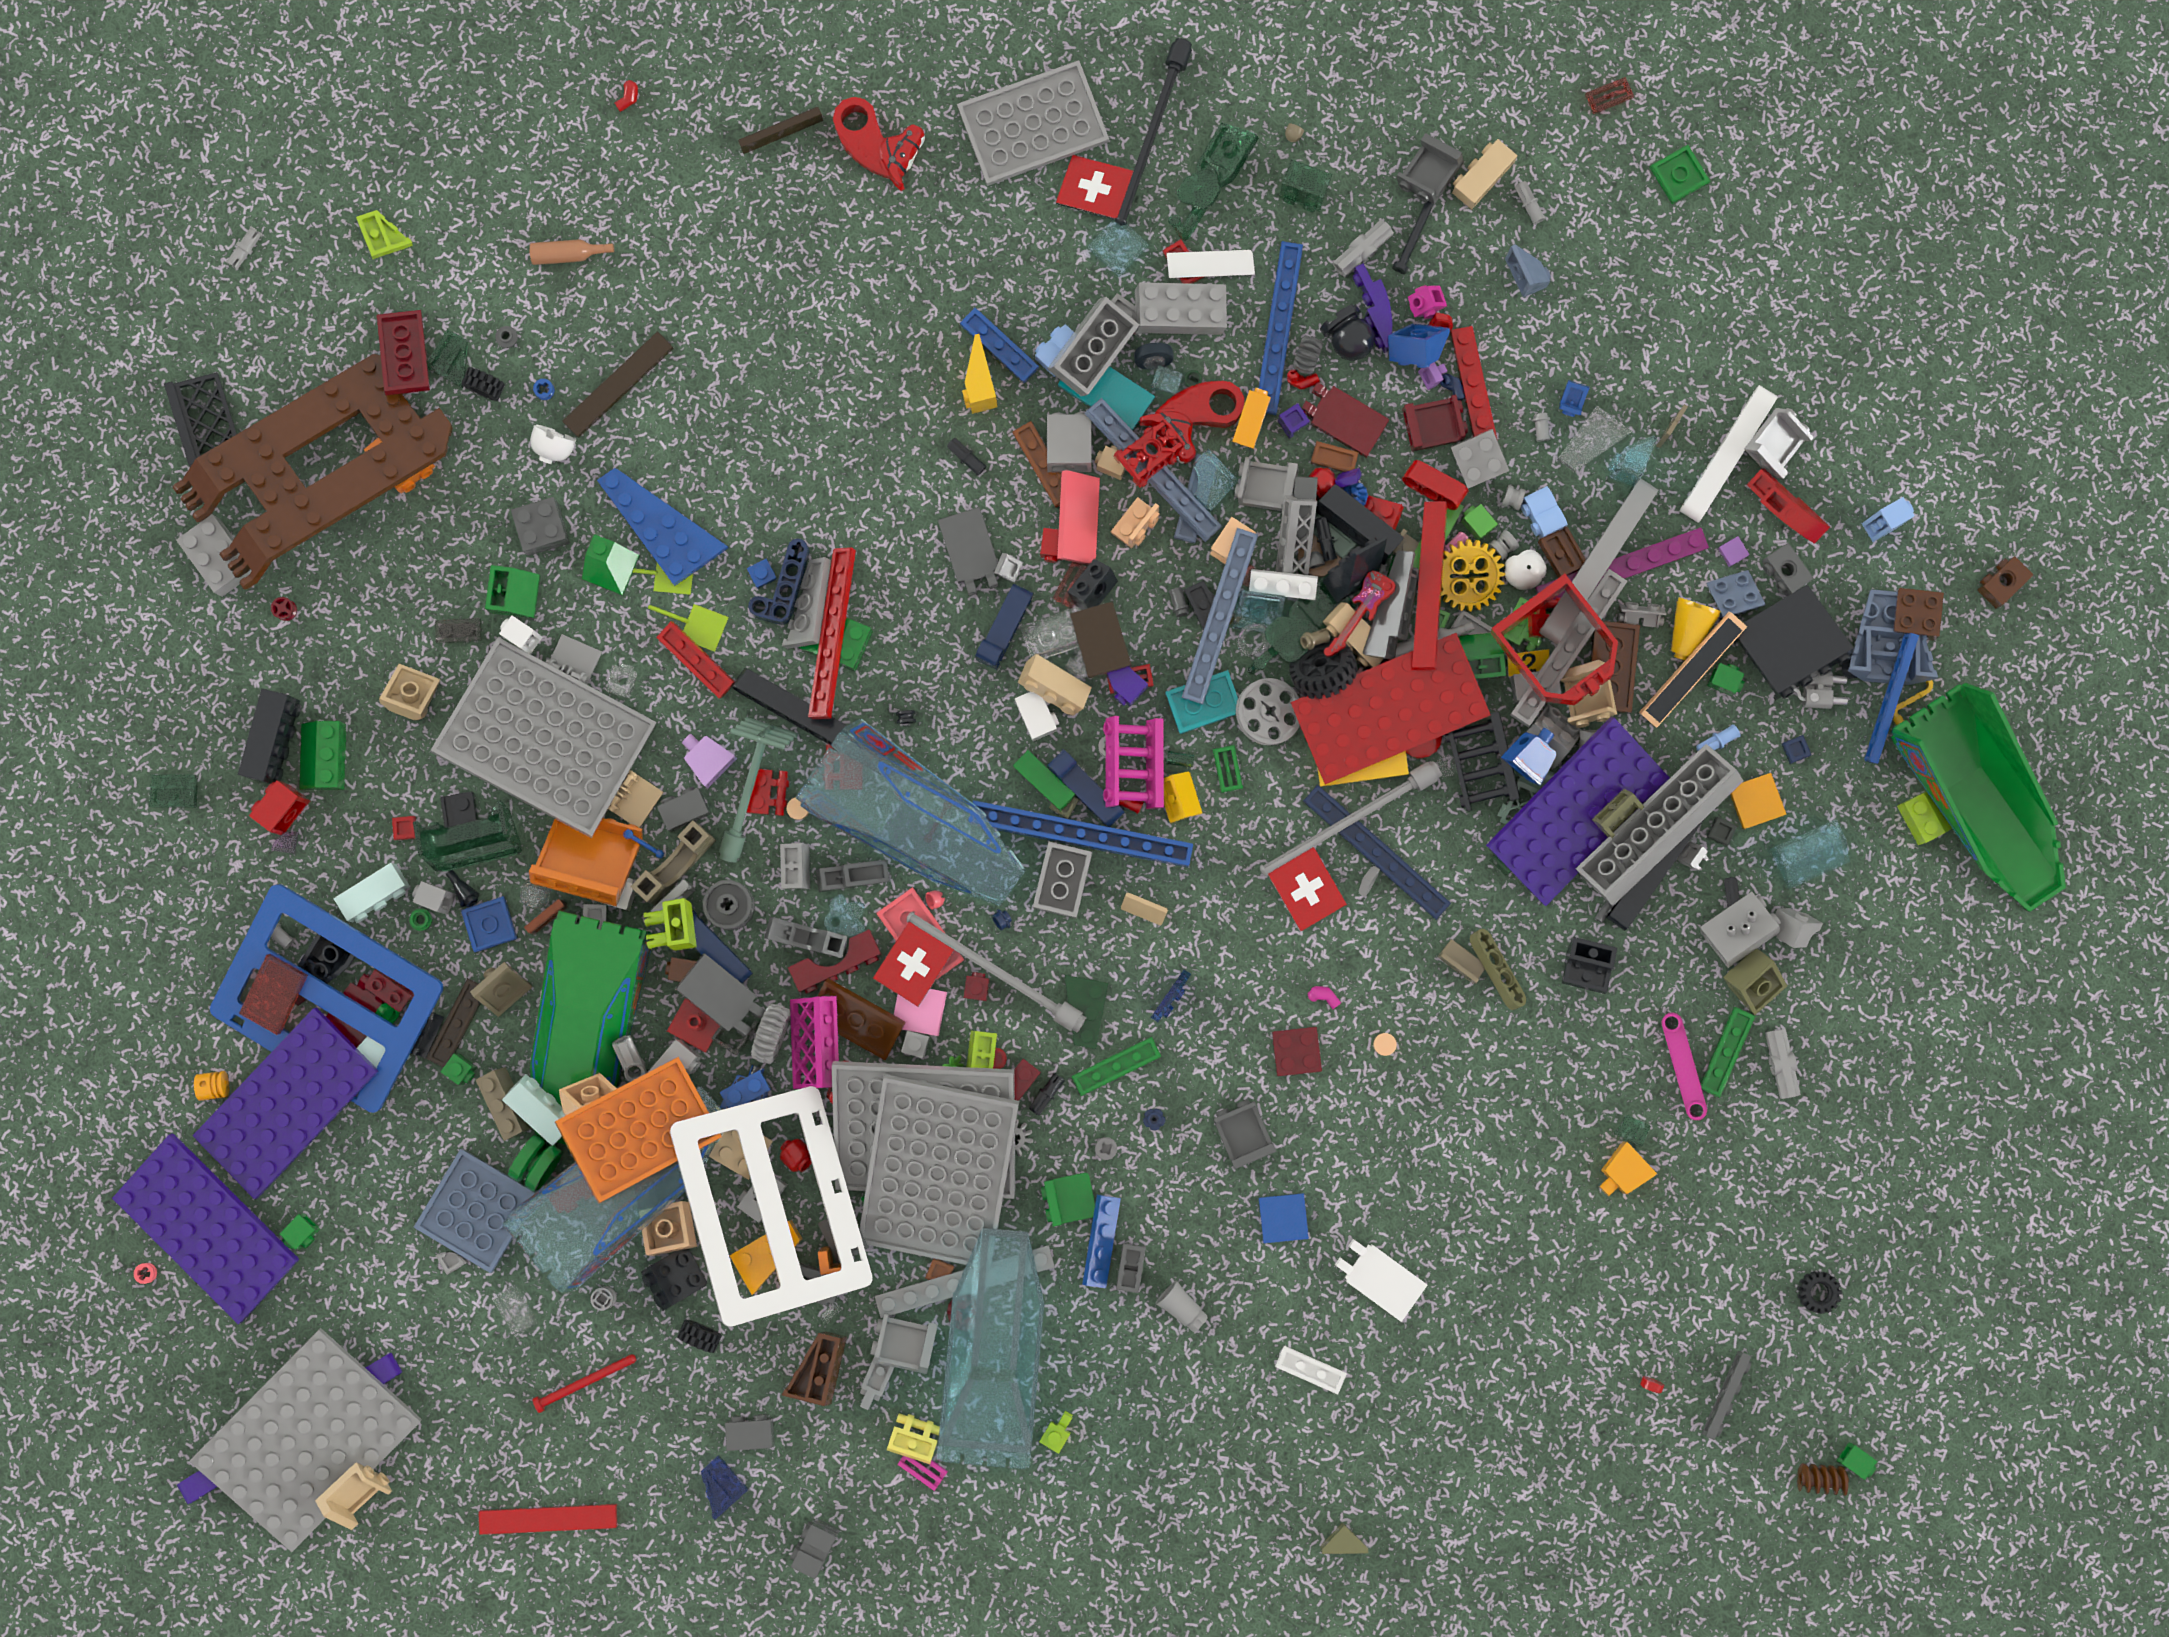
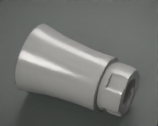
M1177 1280L1168 1286L1155 1303L1193 1332H1196L1208 1318L1201 1310V1307L1184 1291Z

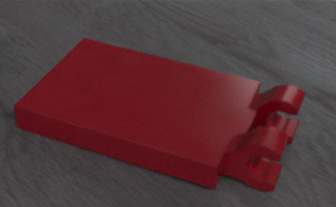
M1317 382L1312 394L1321 398L1319 404L1315 407L1310 402L1305 401L1301 408L1307 416L1313 419L1310 425L1367 458L1390 419L1335 386L1329 391L1325 386Z
M364 973L358 984L356 985L354 982H351L343 994L376 1013L377 1009L385 1002L364 987L370 977V974ZM327 1014L326 1017L356 1048L367 1037L332 1014Z

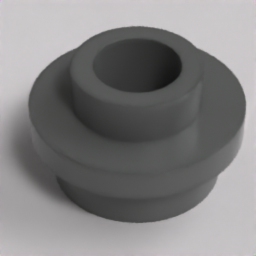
M503 326L498 329L495 338L501 347L511 348L517 343L518 335L514 328ZM509 333L510 337L504 340L503 335Z

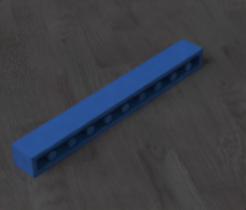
M974 800L972 803L975 807H972L971 810L980 816L989 829L1186 868L1190 864L1192 843ZM970 814L973 817V821L969 822V824L982 827L977 819Z

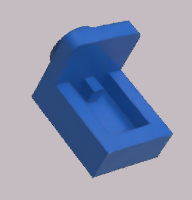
M1568 380L1559 404V409L1563 410V414L1572 417L1575 414L1581 415L1589 386Z

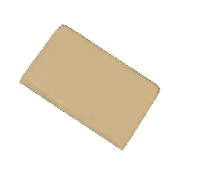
M1126 893L1121 905V910L1158 925H1162L1168 911L1165 907L1131 893Z

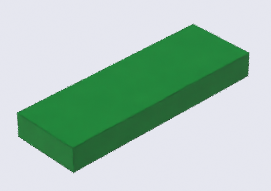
M1029 750L1013 765L1060 812L1076 796Z

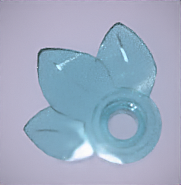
M843 894L832 899L829 906L830 913L826 915L824 920L828 931L833 933L842 932L847 936H856L866 930L865 926L859 921L864 913V903H847ZM834 918H838L840 920V924L838 926L832 925V920Z

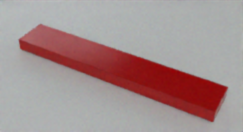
M617 1504L479 1511V1535L617 1528Z

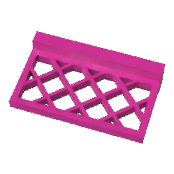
M836 996L790 999L793 1089H802L809 1086L816 1088L832 1087L833 1061H839ZM798 1004L804 1009L801 1015L798 1013ZM807 1015L811 1019V1022L808 1026L805 1023ZM800 1027L804 1030L802 1037L799 1036ZM808 1038L812 1042L810 1048L805 1044ZM801 1049L805 1053L803 1060L800 1059ZM809 1060L813 1064L810 1071L806 1067ZM803 1072L806 1078L801 1084V1073Z

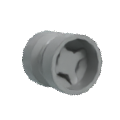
M1505 530L1499 535L1497 540L1491 541L1488 547L1489 549L1494 548V555H1500L1501 558L1499 560L1503 561L1510 551H1515L1519 547V544L1514 536Z
M608 1286L596 1289L591 1295V1304L599 1311L611 1308L617 1300L616 1292Z

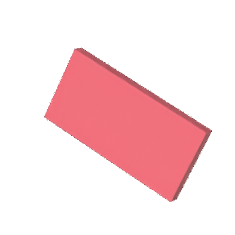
M1069 470L1062 471L1058 559L1089 565L1093 559H1096L1100 478Z
M913 887L876 913L896 941L908 924L906 921L908 914L913 911L915 915L944 932ZM954 950L937 979L964 961L960 953Z

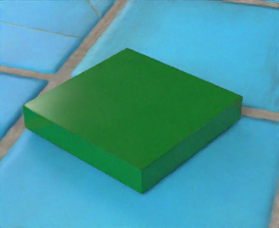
M1689 145L1650 166L1651 171L1671 204L1710 183V179Z

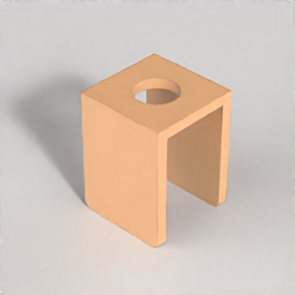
M1231 517L1213 544L1212 551L1210 552V555L1224 564L1226 563L1237 528L1256 534L1255 531Z

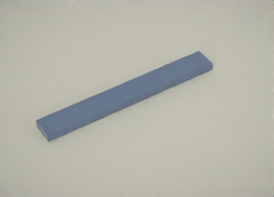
M1102 398L1085 412V415L1118 450H1124L1139 439ZM1146 446L1147 452H1148L1149 454H1154V453ZM1134 452L1127 459L1137 458L1136 454L1138 452ZM1147 460L1143 463L1138 462L1136 469L1139 472L1146 468ZM1166 466L1148 479V482L1204 542L1221 529V524Z
M1240 528L1236 530L1182 695L1184 699L1200 704L1204 702L1258 534Z

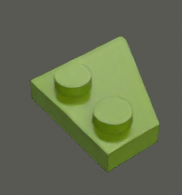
M375 210L356 217L372 259L413 246L411 239L406 238L379 211Z

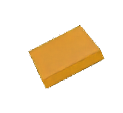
M1771 773L1741 783L1730 794L1743 830L1787 815Z

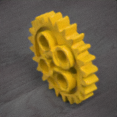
M1466 539L1465 545L1462 541H1457V548L1450 544L1451 551L1447 552L1444 550L1445 557L1443 560L1441 596L1445 595L1443 601L1447 603L1451 600L1450 607L1453 608L1458 604V610L1463 611L1465 605L1470 612H1472L1473 605L1477 610H1481V603L1489 606L1487 599L1496 600L1493 593H1501L1497 586L1504 584L1503 581L1499 580L1500 577L1506 575V573L1499 571L1500 568L1504 567V564L1497 563L1501 556H1493L1495 549L1487 550V543H1483L1480 547L1479 540H1475L1473 545L1470 539ZM1479 558H1483L1484 566L1477 570L1475 566L1476 561ZM1457 559H1461L1462 567L1456 571L1453 566L1454 562ZM1469 572L1475 574L1488 573L1486 577L1471 576L1469 579L1464 577L1450 578L1451 574H1469ZM1483 580L1484 588L1482 591L1477 592L1476 584L1478 581ZM1461 581L1463 588L1460 592L1456 593L1454 585L1456 582Z

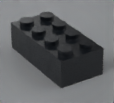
M261 688L237 775L267 784L275 783L277 780L281 781L283 777L282 764L289 755V747H287L289 739H292L295 734L294 721L301 712L300 700L287 694Z

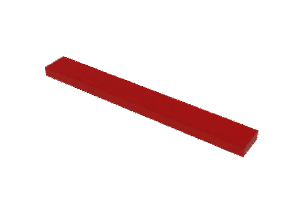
M1446 501L1424 502L1413 670H1436L1447 517Z
M852 547L833 549L808 717L811 719H831L856 554V550Z

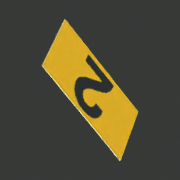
M1549 649L1517 654L1531 672H1537L1541 670L1549 658ZM1507 656L1508 676L1521 674Z

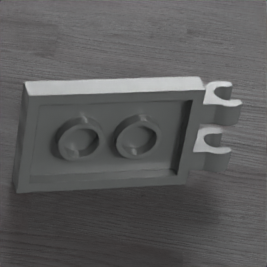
M980 507L938 520L958 584L965 582L969 596L977 594L974 580L986 577L990 589L998 587L994 574L998 562Z
M705 953L701 955L675 988V990L724 1030L729 1032L733 1027L742 1036H747L751 1031V1028L742 1022L746 1014L750 1012L756 1018H761L765 1012L763 1008L753 1002L756 998L753 992Z

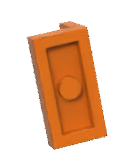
M821 1247L818 1251L820 1274H831L840 1271L841 1264H833L830 1247Z

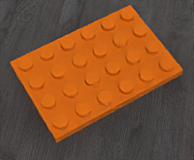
M677 1057L556 1120L555 1124L599 1204L676 1163L678 1160L670 1135L671 1126L676 1122L709 1114L682 1062ZM721 1134L699 1139V1150L722 1137Z

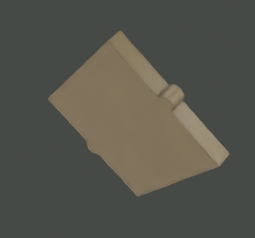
M1684 404L1674 416L1656 446L1658 448L1671 435L1686 411L1687 405Z

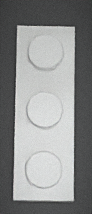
M1251 569L1249 593L1315 600L1318 576Z

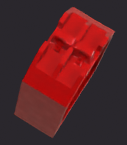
M1563 574L1491 628L1493 638L1543 702L1575 706L1587 694L1592 697L1598 693L1600 685L1610 680L1614 673L1618 641L1566 574ZM1565 590L1609 646L1610 653L1607 662L1564 694L1545 691L1505 639L1504 635Z

